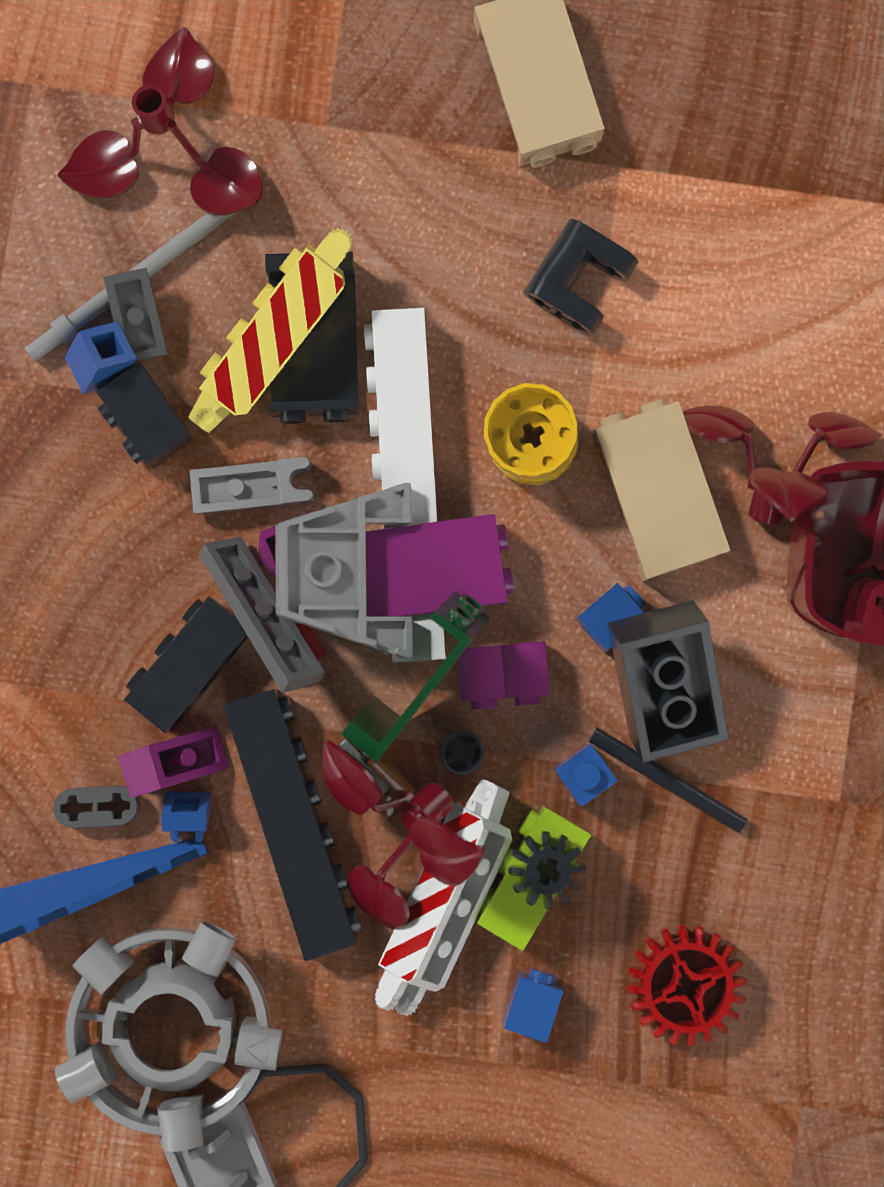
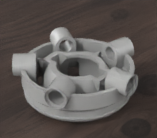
M200 921L196 930L177 927L146 930L120 941L113 947L102 937L99 938L72 965L82 978L72 996L66 1020V1048L69 1060L55 1067L57 1082L66 1099L71 1104H74L88 1097L102 1113L115 1122L135 1131L161 1135L164 1152H180L203 1145L202 1128L215 1123L231 1112L248 1094L261 1069L276 1071L283 1030L270 1028L268 1003L257 976L247 962L233 949L237 938L223 928L206 921ZM165 941V960L147 965L134 980L128 979L122 984L115 997L109 1001L106 1011L103 1009H90L95 991L102 995L137 961L129 951L145 944ZM175 941L189 942L182 959L175 958L177 952ZM227 962L238 972L248 987L257 1018L246 1016L241 1024L240 1032H237V1011L232 995L224 999L215 987V981L219 978L218 976L224 970ZM176 994L194 1004L203 1018L204 1025L221 1027V1030H219L220 1043L215 1050L200 1051L191 1063L182 1068L174 1070L159 1069L141 1060L136 1055L129 1039L128 1030L124 1027V1021L127 1020L125 1012L134 1013L142 1002L152 996ZM89 1020L103 1022L102 1042L99 1040L91 1044ZM237 1043L235 1064L248 1066V1068L236 1084L226 1093L206 1104L204 1093L164 1099L158 1108L148 1106L153 1097L154 1089L165 1092H180L199 1086L208 1076L218 1072L223 1067L231 1053L233 1044ZM103 1044L110 1045L113 1056L124 1072L130 1078L146 1087L140 1103L125 1095L112 1084L118 1077V1074Z

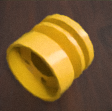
M523 383L505 390L492 402L485 417L484 438L493 463L505 477L520 484L542 485L556 480L570 468L578 448V424L572 406L560 392L543 384ZM532 429L535 434L542 432L543 434L539 437L541 445L535 448L531 443L523 445L522 443L526 440L524 432Z

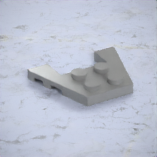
M402 483L276 524V615L401 658L413 657L412 617H368L366 615L365 524L408 525L411 523V483Z

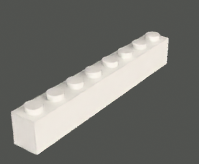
M424 308L372 311V324H364L365 349L374 350L375 367H366L368 393H376L377 410H369L371 437L379 436L380 453L372 454L373 480H382V490L402 483H411V523L408 525H384V529L437 522ZM434 612L404 616L412 617L413 657L401 658L392 655L393 663L446 659L444 629L430 619Z

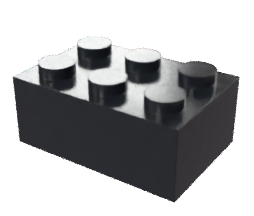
M694 600L607 623L629 737L643 763L729 740L709 621Z

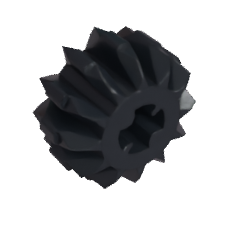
M547 830L542 831V845L538 847L534 839L527 835L524 837V841L531 851L528 854L517 848H514L512 851V855L516 859L524 862L523 865L508 867L509 875L525 876L513 885L514 891L520 893L531 887L526 897L527 904L531 906L536 903L540 893L543 894L545 909H552V894L557 893L563 904L569 903L570 898L563 889L567 885L575 891H580L582 888V884L571 878V874L586 872L584 864L569 863L581 854V850L575 846L562 853L568 842V837L563 834L557 838L554 846H551L550 832ZM547 858L555 859L553 866L558 871L557 875L553 879L547 875V881L539 880L541 874L536 869L539 861L542 860L547 864Z

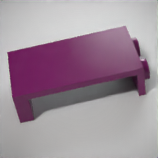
M495 514L365 532L366 615L368 617H404L433 613L454 591L458 592L461 596L463 594L470 595L482 606L497 604V606L505 605L507 603L506 594L514 593L511 567H502L500 552L508 550L505 524L497 525Z

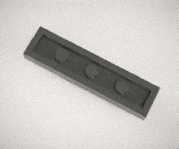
M242 537L205 543L199 553L200 558L281 692L284 693L318 684L325 674L324 670L292 620L276 615V592Z

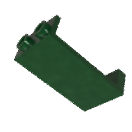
M454 591L434 612L430 619L459 642L408 708L399 716L373 696L349 722L341 735L377 762L490 618L483 613V606L470 595L463 594L461 596L458 592Z

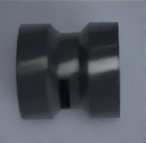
M458 730L450 733L443 740L440 747V757L448 771L456 775H467L480 767L484 759V748L482 742L475 734Z

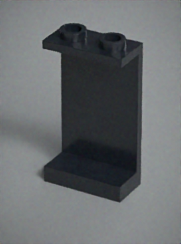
M353 251L347 252L345 258L338 265L344 271V289L271 382L272 402H269V412L272 417H280V423L282 424L305 423L306 416H323L324 422L342 423L350 421L349 415H359L355 260ZM290 253L265 254V271L269 284L273 287H276L284 277L285 273L279 268Z

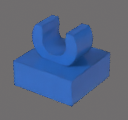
M166 792L161 814L162 831H170V837L173 842H179L181 831H194L196 842H202L210 817L211 793Z

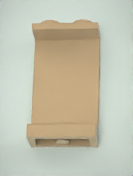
M495 0L475 6L474 25L478 38L483 37L514 133L518 146L517 160L519 167L529 163L531 167H541L553 162L556 159V155L572 151L573 155H579L595 149L597 143L602 140L605 128L564 0Z
M665 398L641 406L642 413L629 418L625 417L624 412L603 418L599 421L601 427L596 428L592 434L594 443L599 442L631 534L640 561L637 568L642 582L731 551L680 403L677 401L667 405Z

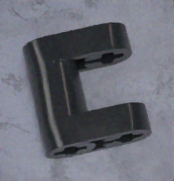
M569 219L524 289L523 294L531 302L585 335L593 336L604 319V315L592 304L570 291L588 262L611 277L623 282L628 281L639 262L628 250L576 219Z

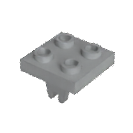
M244 1100L226 1116L202 1128L203 1145L180 1152H164L178 1187H276L277 1185ZM160 1136L159 1141L163 1148L162 1137Z

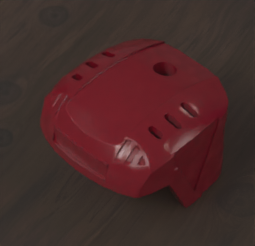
M854 461L817 469L811 477L826 487V496L819 504L805 510L793 521L789 548L788 580L786 584L788 604L792 612L801 620L821 631L860 643L884 646V462ZM822 511L824 516L820 519H812L811 513ZM815 534H818L820 536L819 541L815 542ZM814 558H816L817 563L815 565H813ZM866 584V586L861 590L857 604L855 601V593L860 586Z

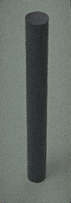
M596 727L588 740L591 744L735 832L740 833L745 826L747 818L653 760L643 763L635 749L599 727Z

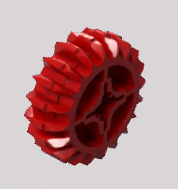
M678 924L677 938L675 939L672 938L670 931L664 927L660 929V935L664 940L662 944L658 945L651 936L645 939L648 947L652 949L648 956L641 950L634 952L635 958L644 964L642 968L636 966L628 967L627 973L634 978H638L639 982L627 984L626 991L629 994H641V996L632 1000L629 1005L632 1011L647 1009L641 1014L638 1021L645 1027L656 1020L652 1034L657 1039L663 1036L666 1030L669 1029L668 1041L671 1045H677L681 1033H684L686 1044L689 1047H693L696 1043L695 1033L698 1032L701 1033L706 1043H710L713 1041L709 1030L711 1027L715 1026L719 1032L725 1034L728 1028L721 1021L725 1015L735 1021L739 1018V1014L730 1006L732 1002L737 1004L745 1003L746 997L738 992H734V988L746 986L747 979L744 976H732V974L739 971L743 967V963L740 959L726 961L733 954L734 948L727 943L717 949L721 936L716 932L710 934L704 942L705 929L702 926L696 925L692 937L688 938L687 927L684 924ZM696 950L711 956L716 965L708 969L705 966L696 969L689 968L680 951ZM668 957L670 975L665 982L657 985L658 989L651 991L653 974L662 960ZM679 966L692 981H697L696 985H691L694 988L691 992L694 1004L681 989H676V984L681 985L678 981L682 977ZM721 979L720 992L715 1003L707 1012H704L703 995L705 991L711 986L716 985V980ZM677 1001L686 1004L692 1019L669 1017L658 1010L655 1005L662 1002L667 1004Z

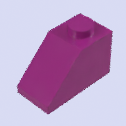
M217 726L118 755L130 798L229 769Z

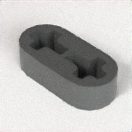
M127 786L76 787L64 790L57 796L54 801L53 811L58 822L69 828L120 826L136 818L140 810L139 796L130 798ZM116 793H121L122 800L130 802V809L123 811L122 818H118L115 810H101V802L113 801L116 798ZM72 795H76L79 803H93V811L81 812L78 814V820H73V814L65 812L64 805L72 802Z

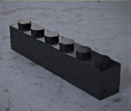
M271 689L223 705L304 961L306 962L356 945L358 941L356 933L363 931L355 905L347 907L343 890L349 889L347 877L342 863L334 865L329 848L336 846L329 822H320L315 807L322 804V800L315 779L307 781L302 764L309 762L302 738H293L289 726V721L295 720V716L288 695L280 697L278 689Z

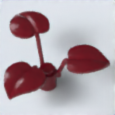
M186 27L181 28L158 49L146 66L142 79L143 86L134 93L131 101L132 108L137 115L136 118L131 120L133 126L131 148L126 138L117 132L109 130L95 132L86 137L76 147L67 164L58 173V177L65 185L82 195L101 199L119 196L127 192L138 180L139 169L132 158L139 153L142 129L151 134L158 135L171 131L195 163L202 168L192 177L190 192L193 201L204 212L225 216L250 209L260 202L263 189L259 171L247 154L233 147H220L212 153L207 163L175 122V112L172 108L175 101L183 104L197 102L209 92L214 81V69L208 55Z
M699 406L683 411L688 429L698 436L722 443H732L741 440L745 444L749 473L747 487L754 490L748 514L753 520L770 525L781 523L784 516L790 522H793L805 510L824 500L826 487L815 478L802 473L813 451L820 442L827 440L830 444L839 448L856 449L875 444L882 438L880 432L873 430L867 424L851 416L835 412L815 414L809 418L808 427L817 433L812 436L793 472L786 473L784 470L779 471L773 468H756L753 437L749 434V432L754 430L755 423L746 415L722 406Z
M330 739L325 742L322 759L323 777L328 790L341 805L359 815L366 813L369 808L378 813L404 805L401 821L410 833L382 865L376 875L366 866L358 865L350 872L348 877L350 894L359 908L369 917L382 923L387 928L400 929L408 922L409 907L400 891L384 880L386 874L412 842H414L415 850L420 852V860L424 869L436 880L448 886L462 884L476 871L484 855L485 847L465 840L440 822L453 810L452 798L442 786L436 783H429L415 796L410 791H406L401 797L380 802L383 798V792L374 777Z

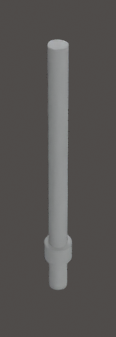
M236 213L225 216L205 214L131 270L146 267L150 278ZM106 288L67 317L65 314H62L51 322V329L25 347L31 358L36 362L60 343L64 342L67 345L75 339L79 329L108 309L110 305Z

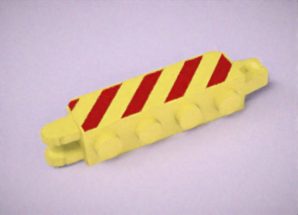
M338 227L336 230L332 229L316 249L308 244L303 252H300L297 248L292 250L279 268L285 275L278 285L273 287L267 283L252 303L259 310L249 323L241 317L226 337L232 343L223 357L215 352L200 371V374L206 379L199 387L202 392L188 416L192 422L210 433L230 413L235 416L249 412L344 289V271L338 265L345 258L351 248L350 245H352L351 234L347 232L348 230L339 229Z

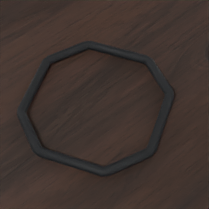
M326 1064L277 1067L276 1071L262 1069L254 1085L243 1099L244 1101L265 1077L325 1073L355 1099L359 1160L336 1186L348 1187L365 1167L368 1160L364 1098L362 1094L331 1066Z

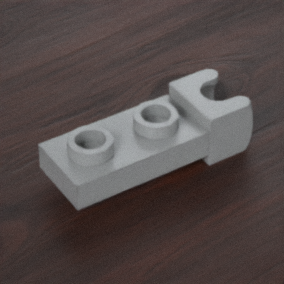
M299 457L271 462L189 470L193 512L195 515L283 505L288 507L312 504L315 502V497L310 490H298L292 486V480L297 474L306 473L311 470L310 458Z

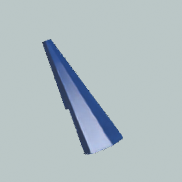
M194 837L0 888V945L208 853L209 851L204 839L202 842H196Z

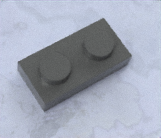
M147 268L104 276L103 280L113 321H118L137 358L136 361L167 354Z

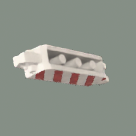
M481 779L465 807L453 803V810L447 815L443 824L465 840L485 847L484 855L476 871L465 882L457 886H448L439 882L423 867L407 901L409 907L408 922L402 928L394 929L378 964L385 969L378 984L379 988L376 989V998L374 999L379 1008L393 1010L395 1007L399 1014L412 1015L415 1009L418 1008L417 1005L420 1004L426 989L436 992L445 987L512 842L510 829L499 824L510 793L506 789Z

